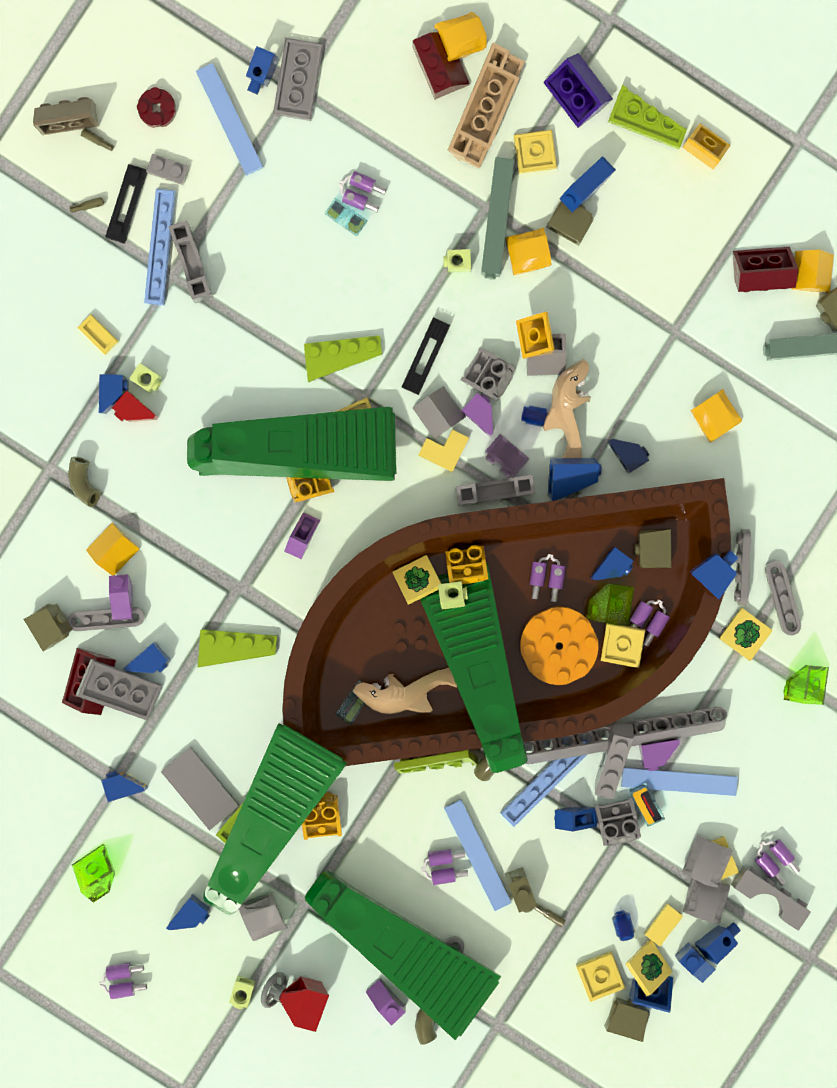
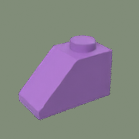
M477 393L462 409V413L490 437L493 434L492 406L489 404L491 400L483 393L481 395Z
M303 512L289 537L284 552L302 559L320 520Z
M128 574L109 576V599L113 620L133 619V584Z
M679 739L639 745L642 766L645 769L648 768V771L658 770L659 766H664L680 744Z
M380 978L366 991L377 1011L391 1026L406 1013V1006Z

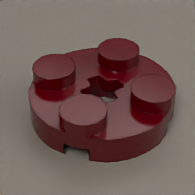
M153 87L145 91L138 100V114L141 120L149 127H166L176 116L175 101L171 94L163 89ZM161 103V111L152 112L153 105Z

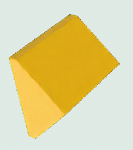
M699 123L682 148L714 170L731 145Z
M820 249L795 251L794 259L798 267L796 288H791V290L829 293L834 255Z
M548 312L516 320L523 359L552 354L554 352Z
M113 522L86 549L93 561L112 576L116 575L140 550Z

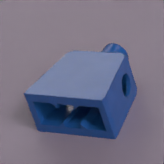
M256 46L246 73V77L251 80L247 91L258 95L261 85L268 87L280 60L278 56Z
M731 550L723 558L714 553L693 568L690 573L714 596L720 599L737 575V572L731 566L739 558Z
M734 922L727 928L718 925L694 944L707 960L718 964L738 945L734 937L741 930Z

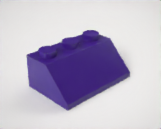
M579 53L568 57L543 82L577 128L598 114L613 100L612 96Z

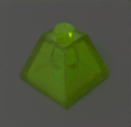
M606 584L589 600L587 619L628 625L634 587Z
M813 665L802 667L786 681L783 690V700L802 704L824 705L829 667Z
M102 844L72 864L81 893L93 903L110 892L115 876L105 844Z

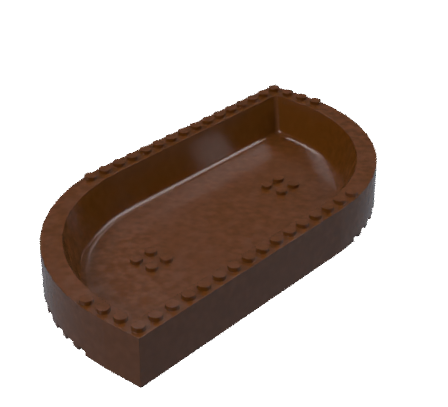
M724 478L452 514L421 521L379 539L357 554L340 569L324 587L309 609L297 633L288 660L283 688V726L290 727L340 756L347 762L346 766L483 748L458 688L450 685H438L427 693V700L433 710L431 712L405 710L393 714H384L373 710L363 702L351 722L338 715V712L357 684L363 682L369 684L378 683L381 686V690L387 689L385 688L386 683H384V679L388 674H394L393 677L406 687L426 675L448 668L420 599L408 605L392 572L427 555L437 576L448 573L445 551H450L454 548L466 550L474 545L484 546L485 559L489 567L523 742L585 733L609 725L635 712L656 698L683 672L706 640L717 617L724 594L718 599L690 571L712 554L716 553L723 558L731 550L730 517ZM671 529V568H641L639 566L638 555H635L634 544L638 543V533L640 530ZM612 547H616L633 560L631 564L633 568L628 575L624 574L622 577L592 580L590 578ZM548 554L553 555L555 559L559 560L560 566H566L563 589L558 591L557 602L550 601L552 588L548 587L551 565H557V562L552 561L551 558L541 562L547 564L544 587L540 586L538 599L531 598L533 585H529L532 562H539L540 558L547 557ZM659 599L663 602L662 605L666 609V615L670 618L659 637L654 636L648 647L643 644L639 668L601 661L607 623L631 626L630 618L641 601L647 603L650 600L657 601ZM659 603L649 604L653 607V610L641 629H647L658 610L663 613ZM552 606H564L580 612L589 620L598 639V654L591 670L585 676L566 685L549 684L536 678L529 671L520 650L522 631L528 620L533 615ZM645 630L644 640L649 633L647 630ZM558 642L556 647H562V643Z

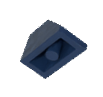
M611 439L607 442L628 474L649 461V453L644 446L641 447L639 444Z

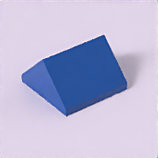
M668 976L649 996H646L633 977L629 992L631 1002L670 1013L673 977Z

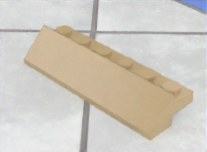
M492 43L447 149L457 160H462L476 168L481 167L487 150L492 145L525 61L510 54L509 50L495 43Z

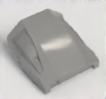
M479 347L477 356L465 376L461 377L460 380L496 401L504 394L513 379L515 367Z
M632 797L619 802L595 805L603 846L618 845L641 838Z
M697 834L682 872L696 881L718 888L734 849L721 846Z
M691 878L683 912L698 919L721 924V917L730 885L720 882L717 888L705 885Z
M273 892L249 900L239 907V912L252 941L288 928L285 921H283L282 914L279 912L278 905H276Z

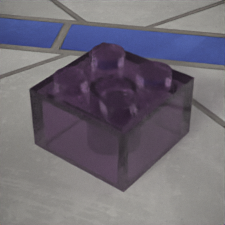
M501 434L497 436L483 453L486 455L484 459L492 466L494 464L498 465L501 468L499 472L506 478L509 476L515 477L530 459Z

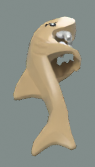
M585 359L567 368L555 381L552 389V406L543 426L544 431L555 428L564 431L567 447L562 458H582L579 430L572 409L591 400L588 392H583L582 390L578 392L576 390V387H581V385L585 384V378L589 372V365Z
M448 667L426 675L406 687L393 677L394 674H388L384 679V683H386L385 688L387 689L381 690V686L378 683L369 684L363 682L356 685L353 692L367 706L380 713L393 714L405 710L431 712L433 710L427 700V693L438 685H450L456 688L457 686Z

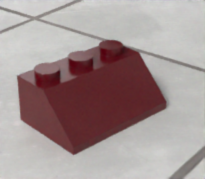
M430 32L412 40V48L434 100L470 85L460 60L448 61L447 52L438 32Z
M790 247L733 251L734 281L738 292L796 288L798 267Z
M76 648L62 703L81 713L101 715L104 708L103 705L78 697L76 693L91 659L115 667L116 659Z

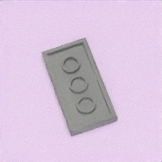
M285 38L273 115L311 121L323 44Z
M91 659L76 696L148 721L162 685Z
M192 747L161 771L209 831L239 807L236 800Z

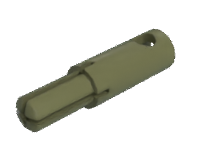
M85 128L82 130L80 136L110 151L114 149V145L103 140L102 137Z
M102 197L70 206L69 209L71 213L81 210L85 211L103 206L104 200Z
M537 904V907H533V909L560 927H563L566 922L565 919Z

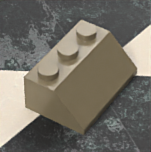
M88 97L78 98V101L74 102L63 100L55 105L49 103L41 104L40 107L34 108L33 126L42 136L99 127L96 105Z

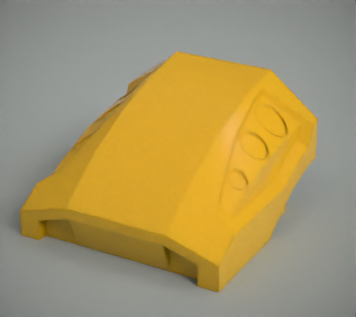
M473 12L454 19L441 21L434 25L447 52L448 61L465 58L471 54L483 51L487 47L486 32L479 16Z
M544 227L505 238L513 276L552 265Z
M721 389L718 393L690 410L710 443L742 422L741 417L729 401L724 389Z
M286 477L290 494L295 503L335 492L330 479Z
M474 545L466 550L454 548L450 551H445L449 583L461 581L462 584H469L488 579L484 546Z
M326 792L302 823L304 840L314 837L342 836L338 795Z

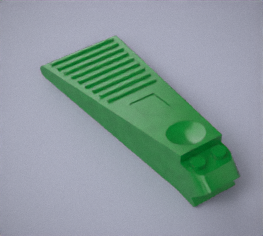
M379 407L214 423L212 427L202 428L188 437L187 464L192 470L198 471L199 476L238 475L394 481L395 474H397L395 413H393L392 407Z
M486 563L487 580L462 584L463 588H467L468 594L464 607L442 609L439 590L421 598L420 601L483 747L489 770L493 773H499L527 763L528 757L520 732L488 563ZM448 573L438 576L441 584L449 583ZM451 593L449 597L455 598L458 596V593Z
M278 723L209 883L204 890V901L225 914H234L345 768L347 762L290 727Z
M324 871L321 873L305 895V901L332 928L454 1040L462 1036L500 983L501 975L351 886L334 872Z

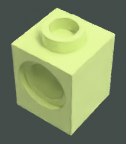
M470 249L447 250V256H443L444 267H447V272H470ZM454 257H460L462 263L454 265L451 260Z
M141 363L138 364L129 378L150 393L153 390L157 391L162 383L160 381L162 377ZM150 374L152 377L151 382L144 384L143 377Z
M461 581L438 584L442 609L465 606L468 594L467 588H463ZM451 593H458V596L455 598L449 597Z
M237 976L229 1003L238 1009L248 1008L256 981ZM243 990L246 992L247 996L240 997L237 994V991Z

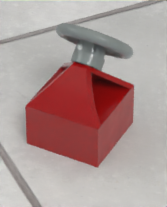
M276 972L263 987L261 993L262 1006L264 1008H271L280 1002L294 1027L316 1032L329 998V994L322 982L300 976L286 988L287 977L285 973ZM278 978H281V985L277 984Z

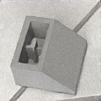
M566 333L552 334L554 352L552 354L526 358L527 376L561 375L566 370Z

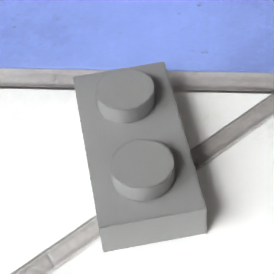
M152 154L146 173L184 185L189 166Z

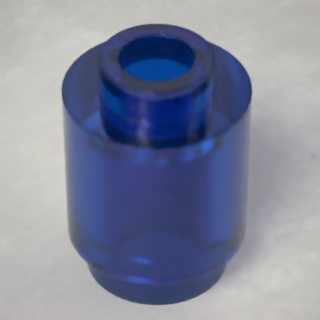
M529 405V407L524 406L521 421H524L525 424L543 427L548 414L547 408Z
M624 910L614 913L612 922L616 936L619 937L620 941H628L634 938L635 929L630 913Z

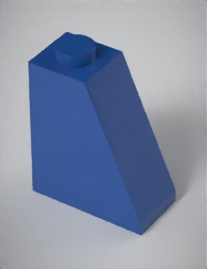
M602 156L559 199L573 213L603 186L616 169Z
M550 458L547 495L551 501H556L597 483L598 477L602 472L601 464L595 458Z

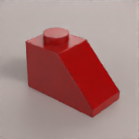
M126 391L112 407L115 411L114 415L122 422L124 419L128 422L152 421L159 418L129 391Z

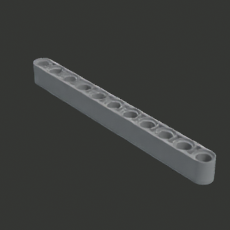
M712 707L626 722V724L633 725V742L631 747L721 731L726 726L727 712L722 707ZM613 725L565 737L523 742L525 750L532 751V753H526L528 761L525 764H535L607 751L609 735Z

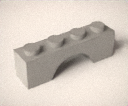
M186 220L168 226L184 269L192 301L198 303L213 298L190 224Z
M533 474L455 487L458 506L535 494Z
M617 721L613 723L603 765L599 766L595 779V795L614 799L633 742V725Z
M743 866L731 883L733 888L749 899L759 894H769L776 897L779 904L778 916L782 921L799 931L811 913L807 908L808 904L800 898L797 900L791 897L792 893L782 887L780 890L775 887L776 883L770 878L766 877L763 879L760 877V872L750 866L748 869Z

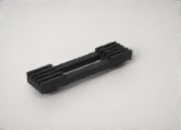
M128 164L105 235L106 238L125 244L137 201L147 175V169ZM128 185H131L135 188L124 222L117 221Z
M434 317L432 318L401 388L417 395L420 394L450 328V324ZM432 338L437 342L422 375H420L415 370L429 339Z

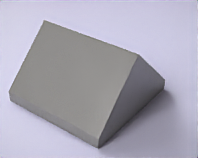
M444 386L428 395L412 408L434 440L466 418Z

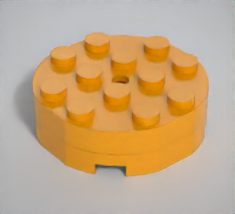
M552 606L533 615L528 620L522 631L520 650L529 671L536 678L549 684L566 685L585 676L591 670L598 654V639L589 620L580 612L564 606ZM560 642L562 643V647L557 648L556 644Z

